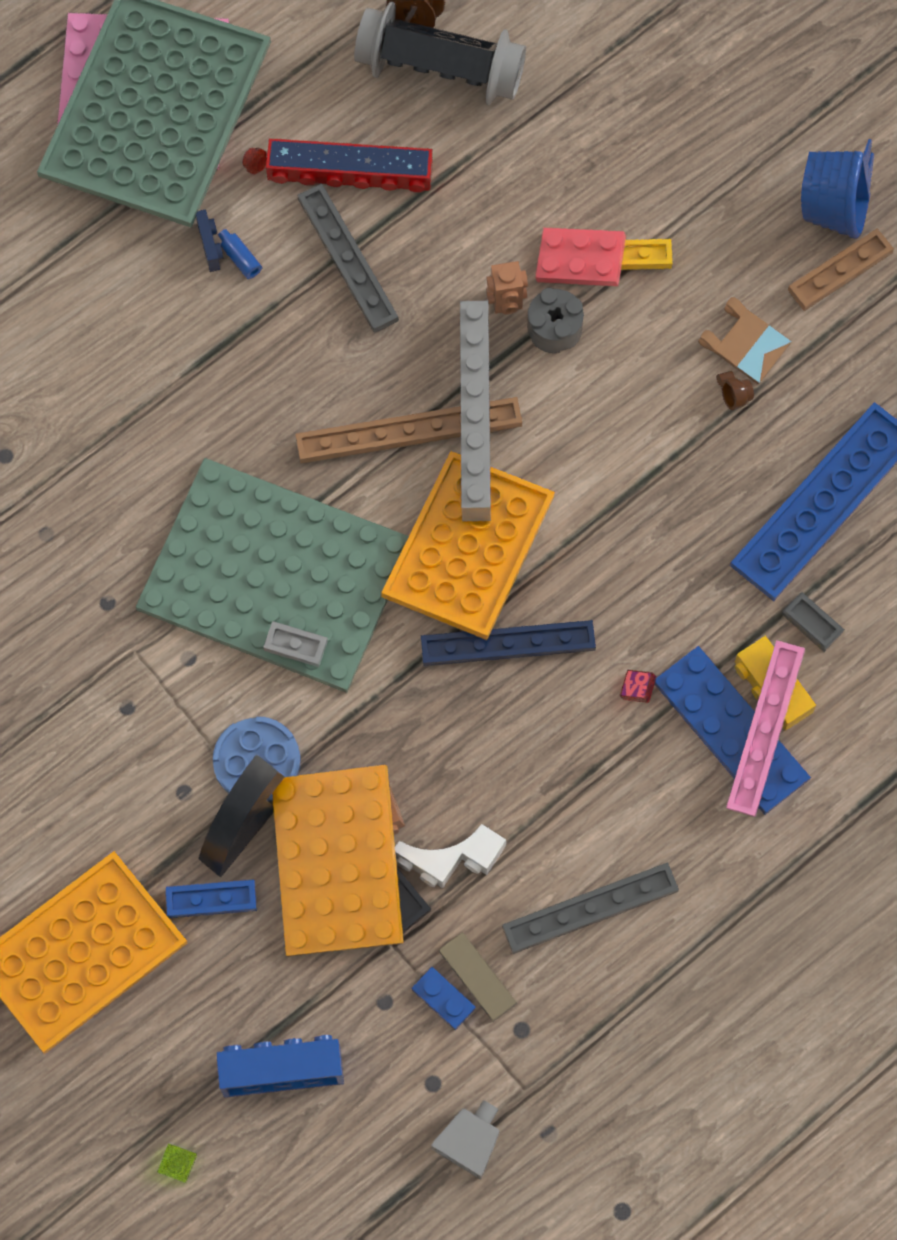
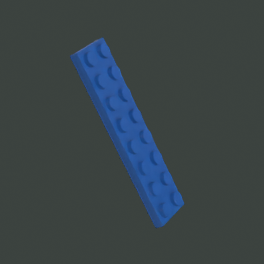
M874 402L731 561L730 567L772 601H775L897 464V419Z

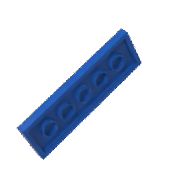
M697 646L658 676L653 683L735 779L755 711L704 651ZM778 740L758 807L764 815L769 813L811 778L780 740Z

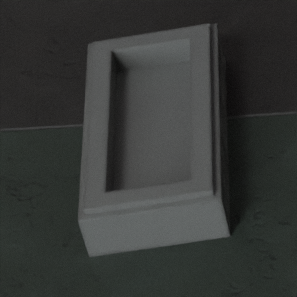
M803 592L782 611V615L823 652L845 630Z

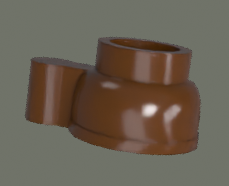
M732 371L717 374L716 379L722 387L724 402L730 410L741 408L747 402L754 399L753 386L748 379L740 380L735 378Z

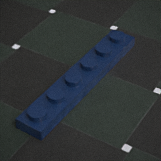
M593 620L492 629L487 640L466 631L421 635L423 666L596 650Z

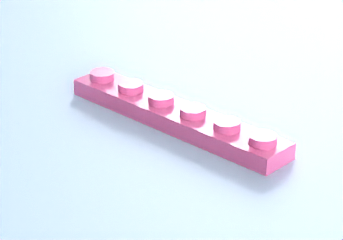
M776 640L726 808L756 817L805 648Z

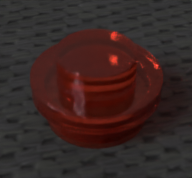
M252 147L247 150L242 162L247 172L255 175L266 167V151L259 147Z

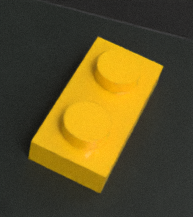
M671 239L625 240L621 270L672 269Z

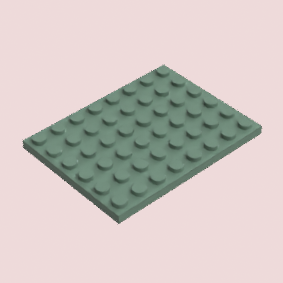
M114 0L37 170L38 177L192 228L196 219V213L202 205L269 49L271 37L159 0Z
M204 458L136 604V610L348 693L388 601L381 597V592L409 536ZM272 621L327 637L328 642L320 666H312L264 651L263 647Z

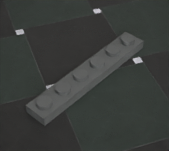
M321 183L298 194V201L373 332L376 333L398 322L399 317L323 184Z
M667 862L502 924V928L511 951L515 954L677 893L679 888Z

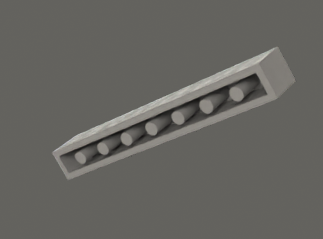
M460 301L462 521H491L488 301Z

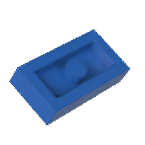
M433 967L412 987V991L455 1031L476 1009L466 997Z

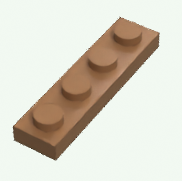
M877 228L789 285L788 292L805 311L893 254L894 248Z

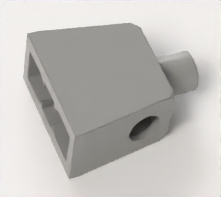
M484 1100L475 1115L463 1108L435 1139L431 1149L481 1180L500 1132L499 1129L490 1124L498 1109Z

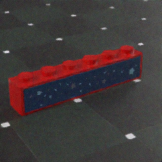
M271 138L268 141L267 180L275 183L299 182L303 185L322 183L331 187L348 185L359 189L379 187L387 191L409 189L417 193L424 190L431 191L433 149Z

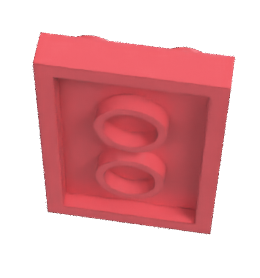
M543 228L535 276L537 282L618 286L626 240L625 232Z

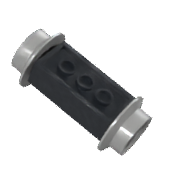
M390 2L384 11L366 8L358 29L354 59L356 62L371 65L373 77L378 78L387 60V64L396 67H403V64L414 66L413 70L420 73H429L430 70L440 72L439 76L445 79L455 80L456 77L464 78L467 84L482 86V83L486 84L488 82L486 105H491L497 96L512 100L515 98L524 68L526 46L510 42L508 30L504 29L498 43L400 19L395 20L396 7L394 2Z

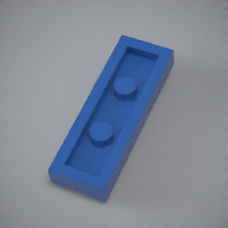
M255 880L166 887L167 917L179 918L257 911Z

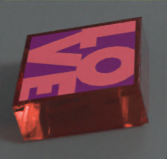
M627 670L620 697L623 700L649 703L657 676L653 672Z

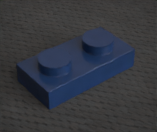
M206 209L197 211V225L209 272L220 270L219 260L224 259L220 242H214L213 235L217 234L214 218L208 219Z

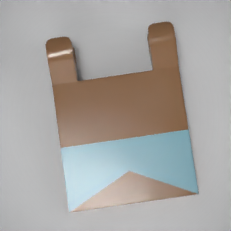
M731 297L727 301L724 310L729 315L738 318V321L722 341L711 331L705 330L698 342L704 348L715 352L759 385L791 344V341L746 309L737 298Z

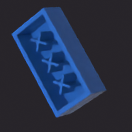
M332 1035L316 1036L314 1041L303 1043L300 1038L284 1040V1045L272 1046V1042H259L253 1044L254 1048L242 1049L241 1045H231L223 1047V1052H216L219 1088L224 1098L344 1084L341 1048L339 1040L332 1039Z

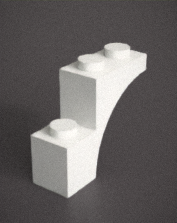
M481 824L466 840L445 849H419L399 841L395 846L396 864L406 871L415 870L421 874L420 879L429 886L435 887L437 884L443 888L461 860L465 861L464 866L472 872L479 874L481 871L487 875L506 847V839Z

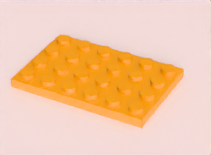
M450 451L381 592V597L487 640L554 499L555 492L490 466L491 521H462L461 455Z
M387 765L285 777L273 791L272 796L286 956L403 944Z
M113 851L0 937V999L42 1053L46 1054L187 944V940L116 852Z

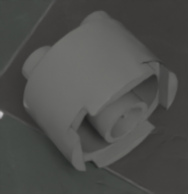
M553 288L543 289L532 300L528 309L527 329L533 344L547 353H560L562 350L574 347L582 335L584 319L582 302L568 291Z

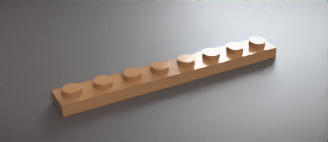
M518 397L490 401V432L522 427ZM461 406L297 433L296 440L300 464L461 437Z

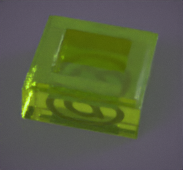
M168 1143L157 1172L187 1183L197 1154Z

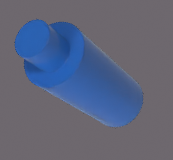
M227 229L222 230L218 234V237L222 240L221 248L246 279H252L261 272L262 265L237 234H230Z

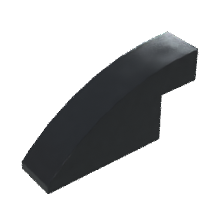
M257 754L243 771L222 803L198 859L219 877L224 875L274 813L273 805L267 799L285 778Z

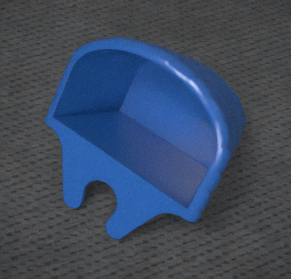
M868 139L864 153L860 151H809L801 192V208L805 222H812L814 225H819L822 228H829L831 231L848 235L853 239H857L861 235L870 199V185L874 162V153H870L872 139Z

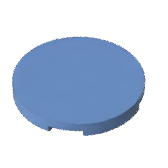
M267 717L249 718L235 724L233 723L220 735L213 751V767L219 784L228 794L256 754L284 777L298 776L301 761L299 747L293 734L283 724ZM272 794L267 799L268 802L273 800Z

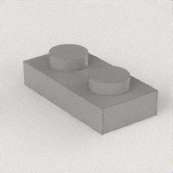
M272 621L263 649L269 653L319 667L328 638Z

